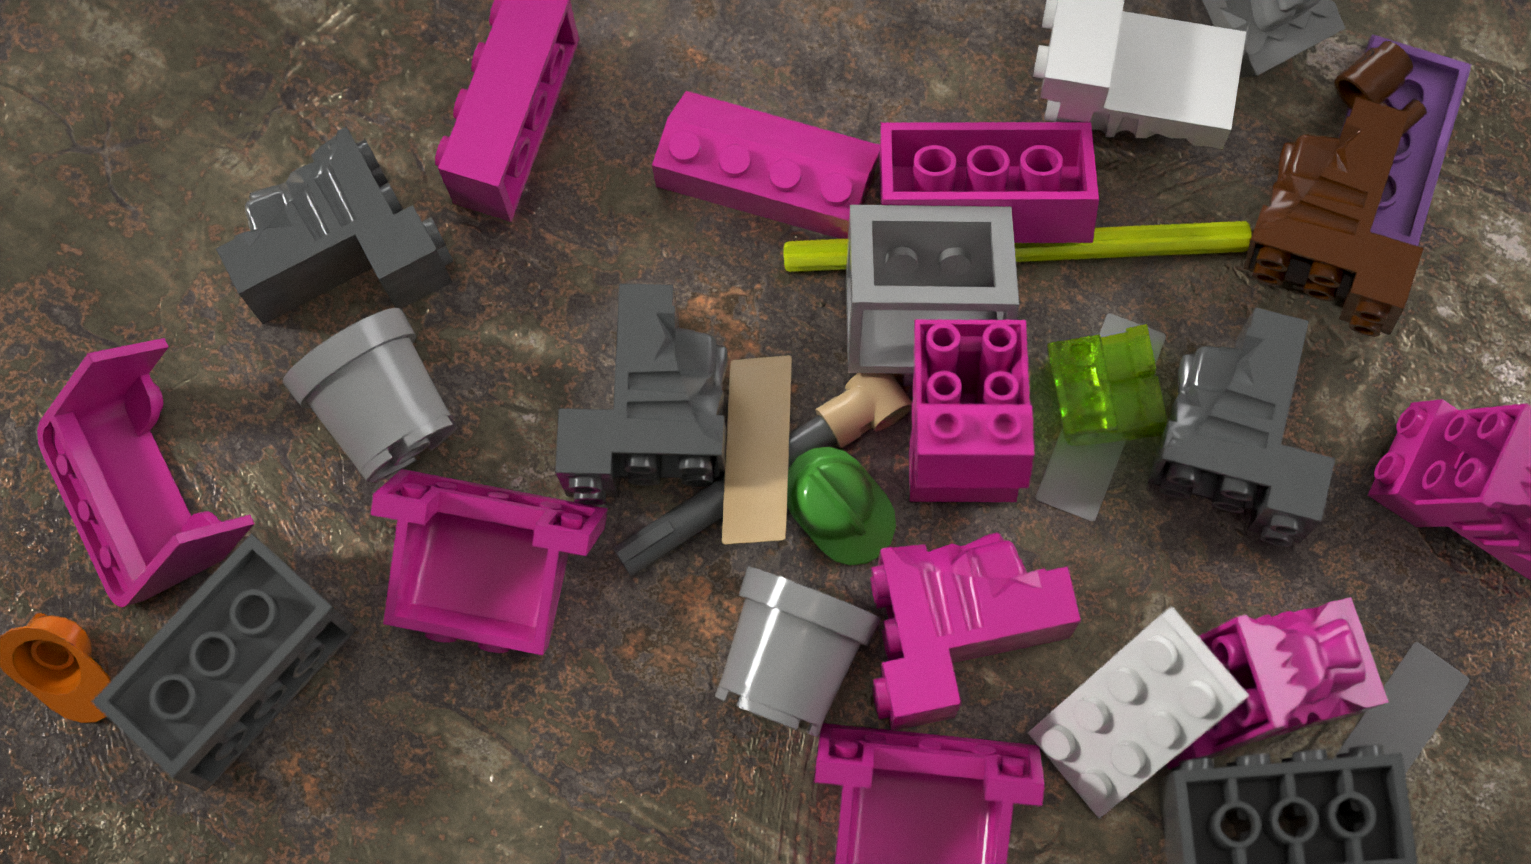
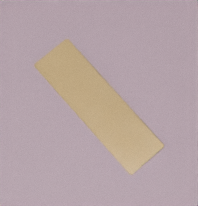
M790 355L732 360L730 363L722 543L725 545L782 541L786 538L792 357Z

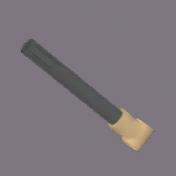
M857 373L846 384L845 392L815 409L817 414L815 418L789 434L788 469L797 457L811 449L833 447L834 445L842 449L869 429L873 428L875 432H878L902 419L912 409V401L893 374ZM725 476L613 547L614 552L630 576L635 575L723 518Z

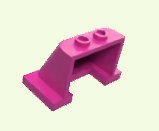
M401 469L373 494L371 515L397 520L383 624L425 632V637L437 642L448 643L454 642L457 639L477 642L480 649L488 652L504 653L513 649L543 655L549 646L569 553L587 556L605 529L608 508L583 505L562 499Z
M823 723L820 730L814 782L843 785L835 864H1007L1013 803L1042 806L1045 784L1040 747L1038 745Z

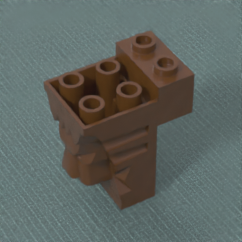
M1356 97L1350 117L1347 116L1340 138L1304 134L1299 136L1296 142L1284 143L1278 161L1277 181L1273 184L1270 193L1269 206H1262L1250 240L1243 269L1252 271V276L1255 279L1266 284L1279 286L1285 281L1304 287L1303 292L1315 299L1323 301H1334L1335 297L1343 299L1345 301L1339 320L1349 322L1348 327L1351 330L1372 337H1378L1380 333L1390 335L1405 308L1424 248L1370 231L1409 112Z

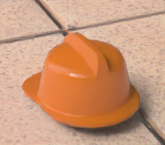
M37 613L26 626L12 628L1 635L0 667L2 671L15 682L29 690L47 707L66 719L80 723L97 722L107 717L92 701L111 682V679L101 666L91 658V640L80 625L65 617L47 616L43 613Z

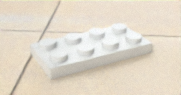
M1171 606L1032 728L1028 734L1100 819L1249 695Z

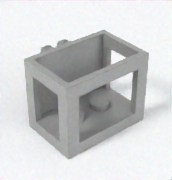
M850 205L846 263L848 373L902 374L903 386H913L914 319L1017 320L1019 294L1011 207Z

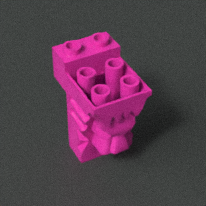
M914 319L912 431L909 446V502H1017L1019 488H1029L1034 460L1033 414L1029 398L1026 320Z
M1443 399L1412 402L1399 417L1396 425L1398 432L1388 453L1380 459L1375 468V480L1368 496L1415 527H1450L1531 581V406L1525 403L1458 410Z
M999 533L986 535L967 545L959 546L952 543L927 552L926 544L880 549L878 566L871 567L872 577H870L876 609L886 607L888 620L883 621L884 629L881 630L888 661L882 662L880 678L873 679L874 687H872L878 719L888 718L891 730H900L953 719L960 708L961 700L952 663L1069 639L1081 619L1068 566L1048 571L1044 568L1027 573L1015 545L1009 540L1004 541Z
M1352 598L1331 601L1316 608H1308L1296 612H1282L1274 617L1268 614L1252 619L1247 615H1242L1198 636L1249 696L1170 760L1167 766L1168 769L1180 766V761L1221 756L1254 742L1355 716L1388 703L1389 701Z

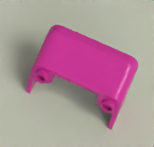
M165 338L88 353L38 424V444L43 458L107 595L119 607L143 602L221 562L255 524L251 515L223 522L209 511L195 513L191 516L150 431L158 421L160 412L163 409V396L159 387L153 383L149 373L169 348Z

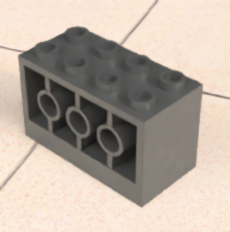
M251 533L97 695L92 703L169 776L207 791L351 637L357 628Z
M1366 745L1349 748L1348 753L1338 754L1337 758L1328 759L1326 749L1293 752L1292 757L1281 759L1282 763H1271L1270 754L1238 756L1235 762L1226 763L1227 767L1214 768L1213 758L1180 761V766L1171 768V773L1158 782L1167 864H1418L1402 753L1384 754L1383 745ZM1336 812L1343 816L1346 828L1342 829L1337 823ZM1282 815L1290 824L1291 831L1287 834L1278 824V817ZM1225 818L1235 828L1236 836L1232 837L1231 840L1221 830L1220 822L1224 821Z

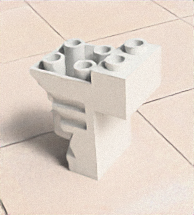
M1046 0L1042 28L1052 29L1049 46L1039 45L1033 77L1043 79L1040 98L1048 99L1045 113L1046 121L1091 122L1092 130H1101L1105 133L1106 137H1114L1117 132L1127 130L1133 132L1135 138H1148L1154 134H1160L1169 138H1186L1195 146L1223 149L1232 129L1246 37L1245 31L1123 11L1124 0Z

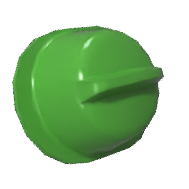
M832 447L814 448L797 457L788 469L787 508L820 550L831 559L847 565L867 564L879 557L880 549L887 548L891 544L896 528L894 508L885 492L870 474L846 451Z

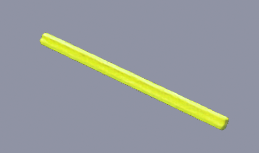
M1246 221L1095 227L1093 243H1014L1016 262L1246 252L1249 248L1252 231L1250 224ZM848 238L788 241L783 247L784 267L789 272L844 270L847 263Z

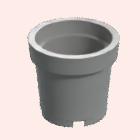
M390 308L380 311L341 330L301 358L283 378L284 386L302 408L312 409L356 466L359 473L363 475L366 482L370 480L371 483L387 478L417 461L414 456L427 447L432 451L458 428L413 345L416 335L401 308Z
M747 566L739 596L744 598L745 601L723 676L714 697L725 701L728 691L740 695L737 707L796 730L802 719L810 722L807 733L818 737L825 717L860 645L868 646L881 618L817 590Z

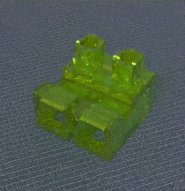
M1147 324L1126 328L1124 333L1101 337L1099 334L1047 343L1046 348L1064 439H1066L1068 445L1086 446L1156 437L1163 434L1168 421L1159 378L1154 376L1157 368Z

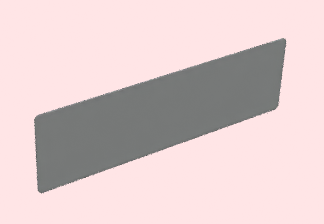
M1107 314L1035 496L1037 501L1092 522L1096 520L1166 339L1164 333L1114 314Z
M1415 642L1384 685L1389 702L1365 712L1334 758H1337L1338 754L1348 753V749L1352 747L1383 745L1384 754L1402 753L1406 774L1468 684L1469 678L1425 646ZM1336 812L1337 823L1343 829L1346 827L1345 820L1339 812Z

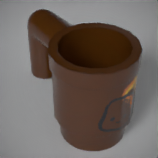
M1384 41L1377 48H1370L1347 70L1340 73L1334 80L1335 88L1342 101L1351 110L1356 97L1388 106L1385 101L1405 83V78L1413 71V64L1408 54L1399 45L1391 41ZM1412 99L1401 109L1402 111L1409 112L1402 136L1427 114L1425 106L1417 99Z

